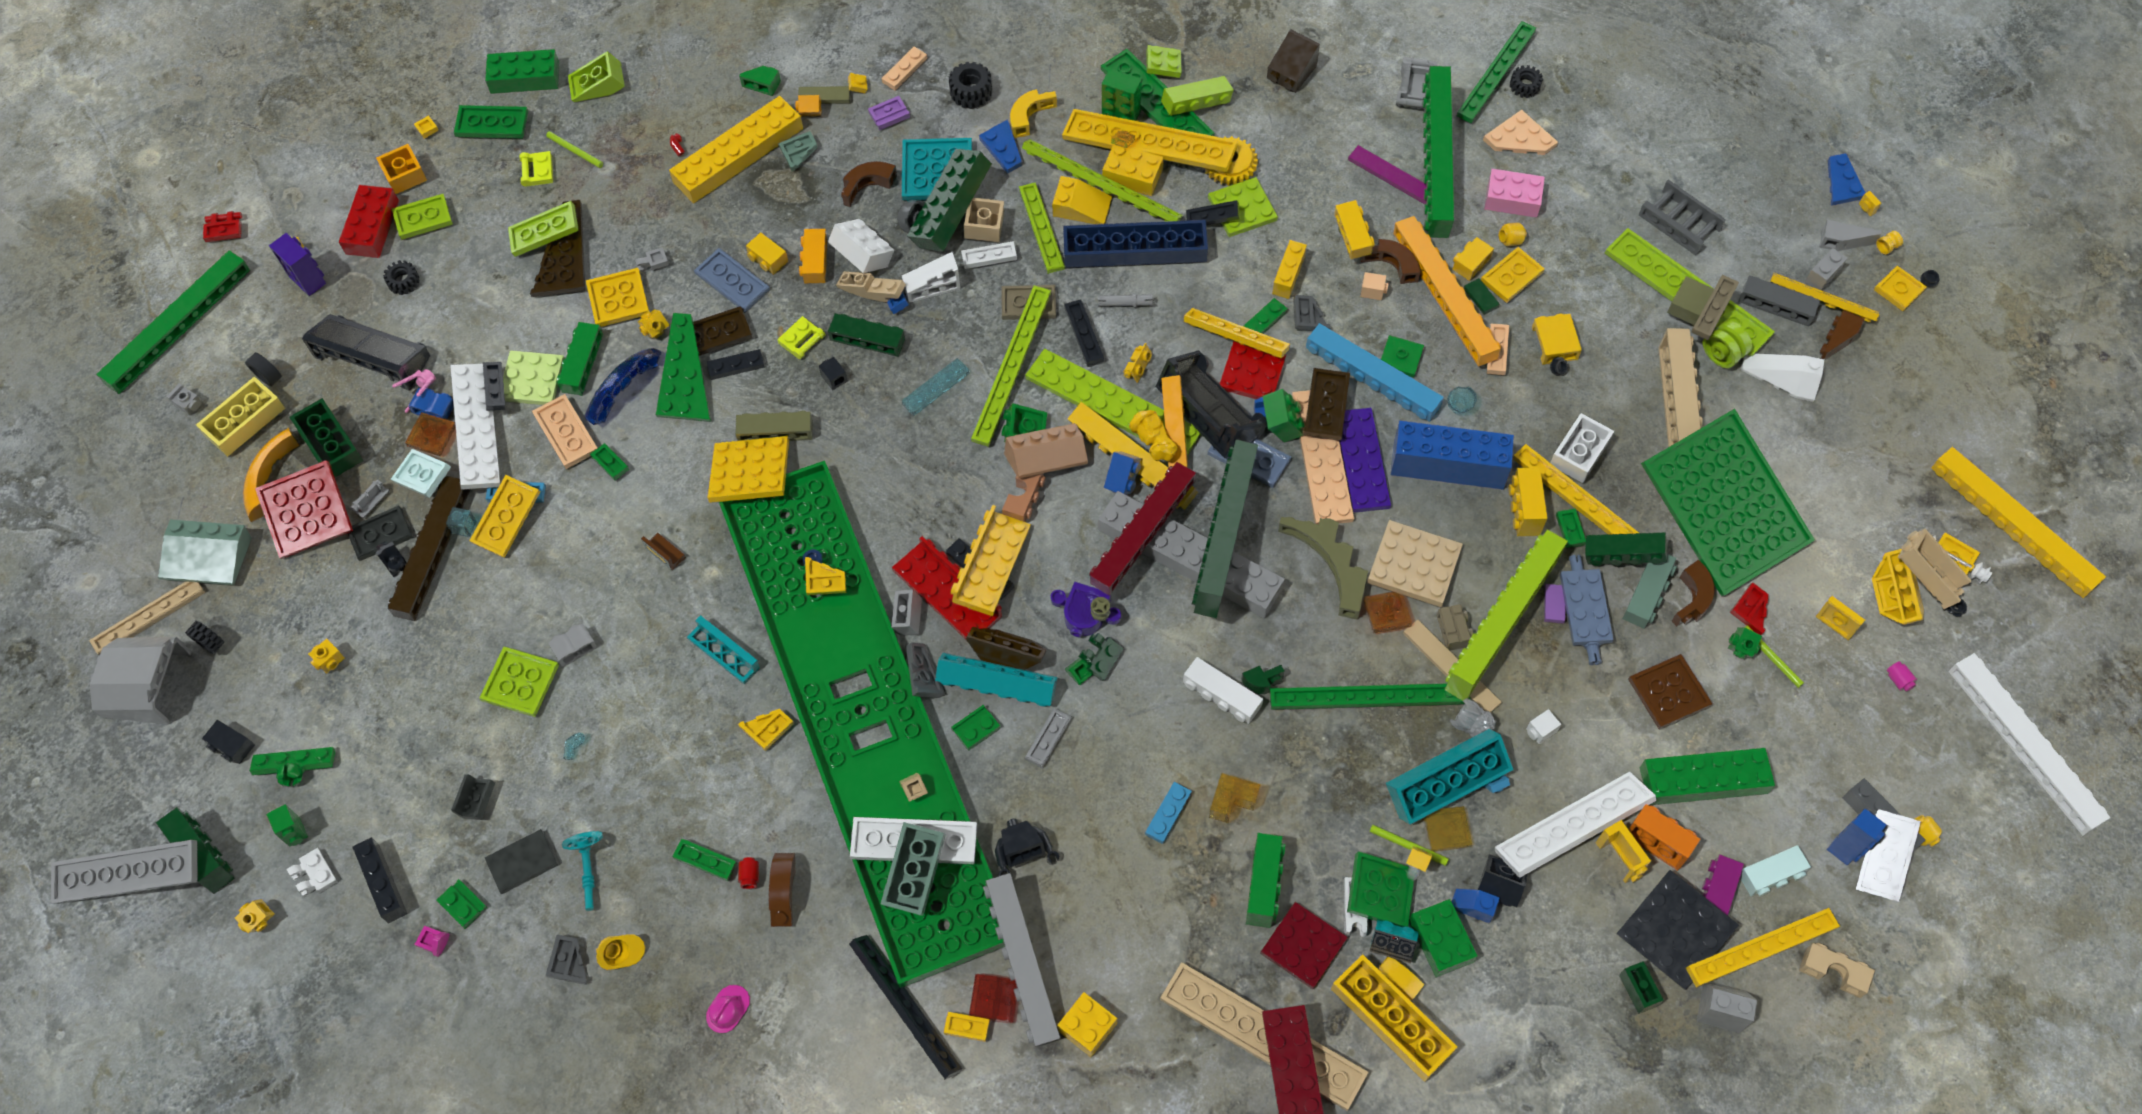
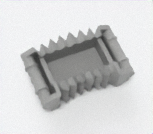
M1403 57L1401 67L1402 82L1395 105L1425 110V108H1422L1423 97H1425V93H1422V85L1425 83V73L1429 72L1430 66H1437L1436 61Z

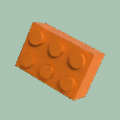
M1647 804L1644 805L1628 829L1643 849L1677 871L1687 861L1700 841V838L1693 831L1684 829L1678 825L1676 820L1670 817L1667 818L1656 807Z

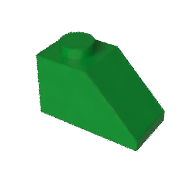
M760 66L739 75L742 87L773 96L781 82L779 70L773 67Z

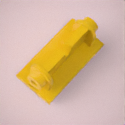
M1147 343L1135 348L1130 358L1131 361L1135 362H1128L1123 371L1125 378L1133 377L1136 383L1140 380L1153 355Z

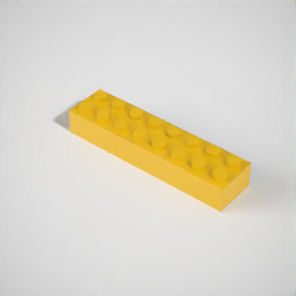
M779 95L672 167L669 172L673 183L694 204L778 147V143L788 140L803 130L801 116Z

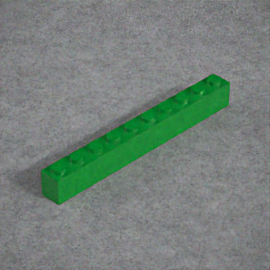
M230 250L226 252L168 308L157 316L153 322L143 329L137 337L129 342L122 351L115 355L107 365L101 368L96 375L106 386L120 394L251 271L246 262Z

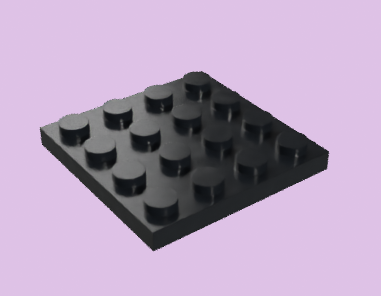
M1669 870L1616 934L1676 984L1686 990L1692 983L1686 968L1689 965L1715 955L1739 924L1673 871Z

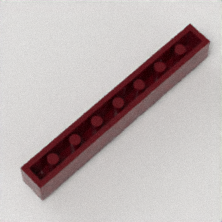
M1176 462L1173 467L1170 466L1167 469L1165 478L1157 482L1154 488L1155 491L1152 495L1149 494L1146 497L1143 507L1135 511L1133 520L1130 523H1126L1121 536L1113 540L1111 549L1108 552L1105 551L1098 566H1094L1089 573L1091 585L1107 595H1111L1196 481V472L1179 462Z

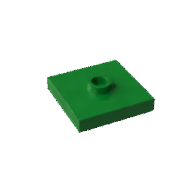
M1389 335L1381 360L1409 377L1414 378L1424 345Z

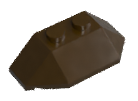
M972 627L966 637V641L981 661L1022 670L1041 663L1047 651L1046 648L1041 647L1033 640L997 629Z

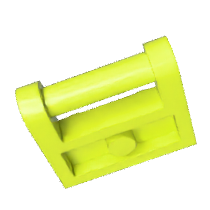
M550 151L532 154L523 152L519 155L522 163V186L553 183L552 155ZM529 162H533L534 177H529Z
M802 316L777 341L778 344L801 360L805 356L804 353L819 339L822 340L826 334L821 328H817ZM812 333L814 334V335H813L807 342H805L800 348H797V347L800 346Z

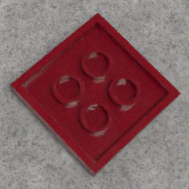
M1295 902L1260 954L1311 989H1314L1348 937Z

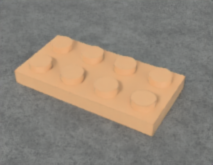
M565 394L532 411L565 469L590 457V454L597 449V446Z

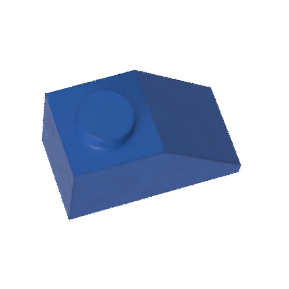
M1456 889L1452 904L1457 912L1490 923L1499 897L1481 890Z

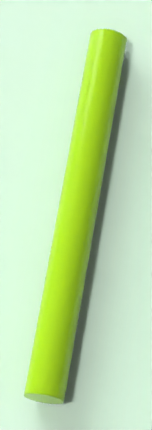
M547 132L546 137L596 167L602 168V161L554 133Z
M1748 625L1745 626V628L1753 631ZM1761 639L1759 649L1797 688L1801 687L1804 682Z
M1373 824L1369 832L1406 849L1412 850L1413 846L1431 853V860L1446 866L1449 858Z

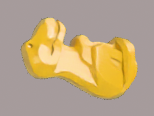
M1143 410L1133 417L1129 428L1133 433H1137L1140 440L1147 446L1152 444L1149 449L1151 457L1155 461L1161 459L1170 461L1178 448L1167 436L1163 422L1157 413L1153 410Z

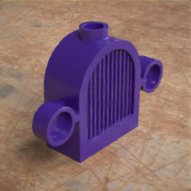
M1075 581L1068 598H1066V594L1062 590H1054L1050 595L1052 605L1056 607L1064 606L1066 627L1071 631V635L1078 638L1092 635L1102 626L1103 621H1097L1091 615L1092 600L1097 597H1104L1111 603V595L1109 596L1097 588ZM1111 607L1110 615L1106 621L1111 625H1115L1121 620V612L1118 608Z

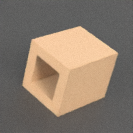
M1365 272L1360 297L1382 300L1383 293L1387 294L1389 284L1385 283L1386 275Z

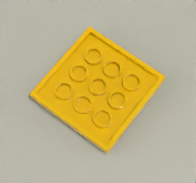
M788 436L715 443L707 497L709 503L784 496L789 449Z

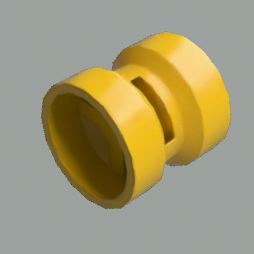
M1891 231L1876 241L1878 250L1885 255L1903 244V238L1897 231Z

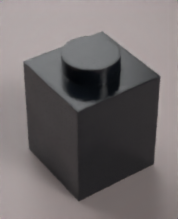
M835 357L827 359L819 365L820 375L832 390L848 381L846 371Z

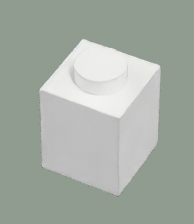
M1548 709L1530 721L1526 729L1529 737L1540 744L1557 733L1561 723Z

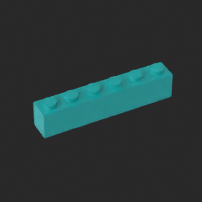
M942 653L938 659L935 681L946 686L956 685L965 690H979L983 694H997L1001 698L1011 697L1016 698L1020 702L1030 701L1039 706H1050L1054 700L1057 677Z

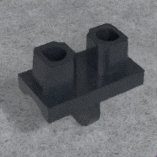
M384 541L376 547L378 551L375 553L393 577L403 570L407 562L393 542L388 544L387 541Z

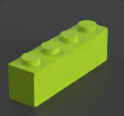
M1221 76L1165 88L1161 102L1169 115L1181 114L1230 103L1234 89L1226 77Z

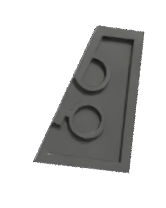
M911 642L906 646L912 695L918 697H942L945 692L941 683L935 681L936 670L925 644Z

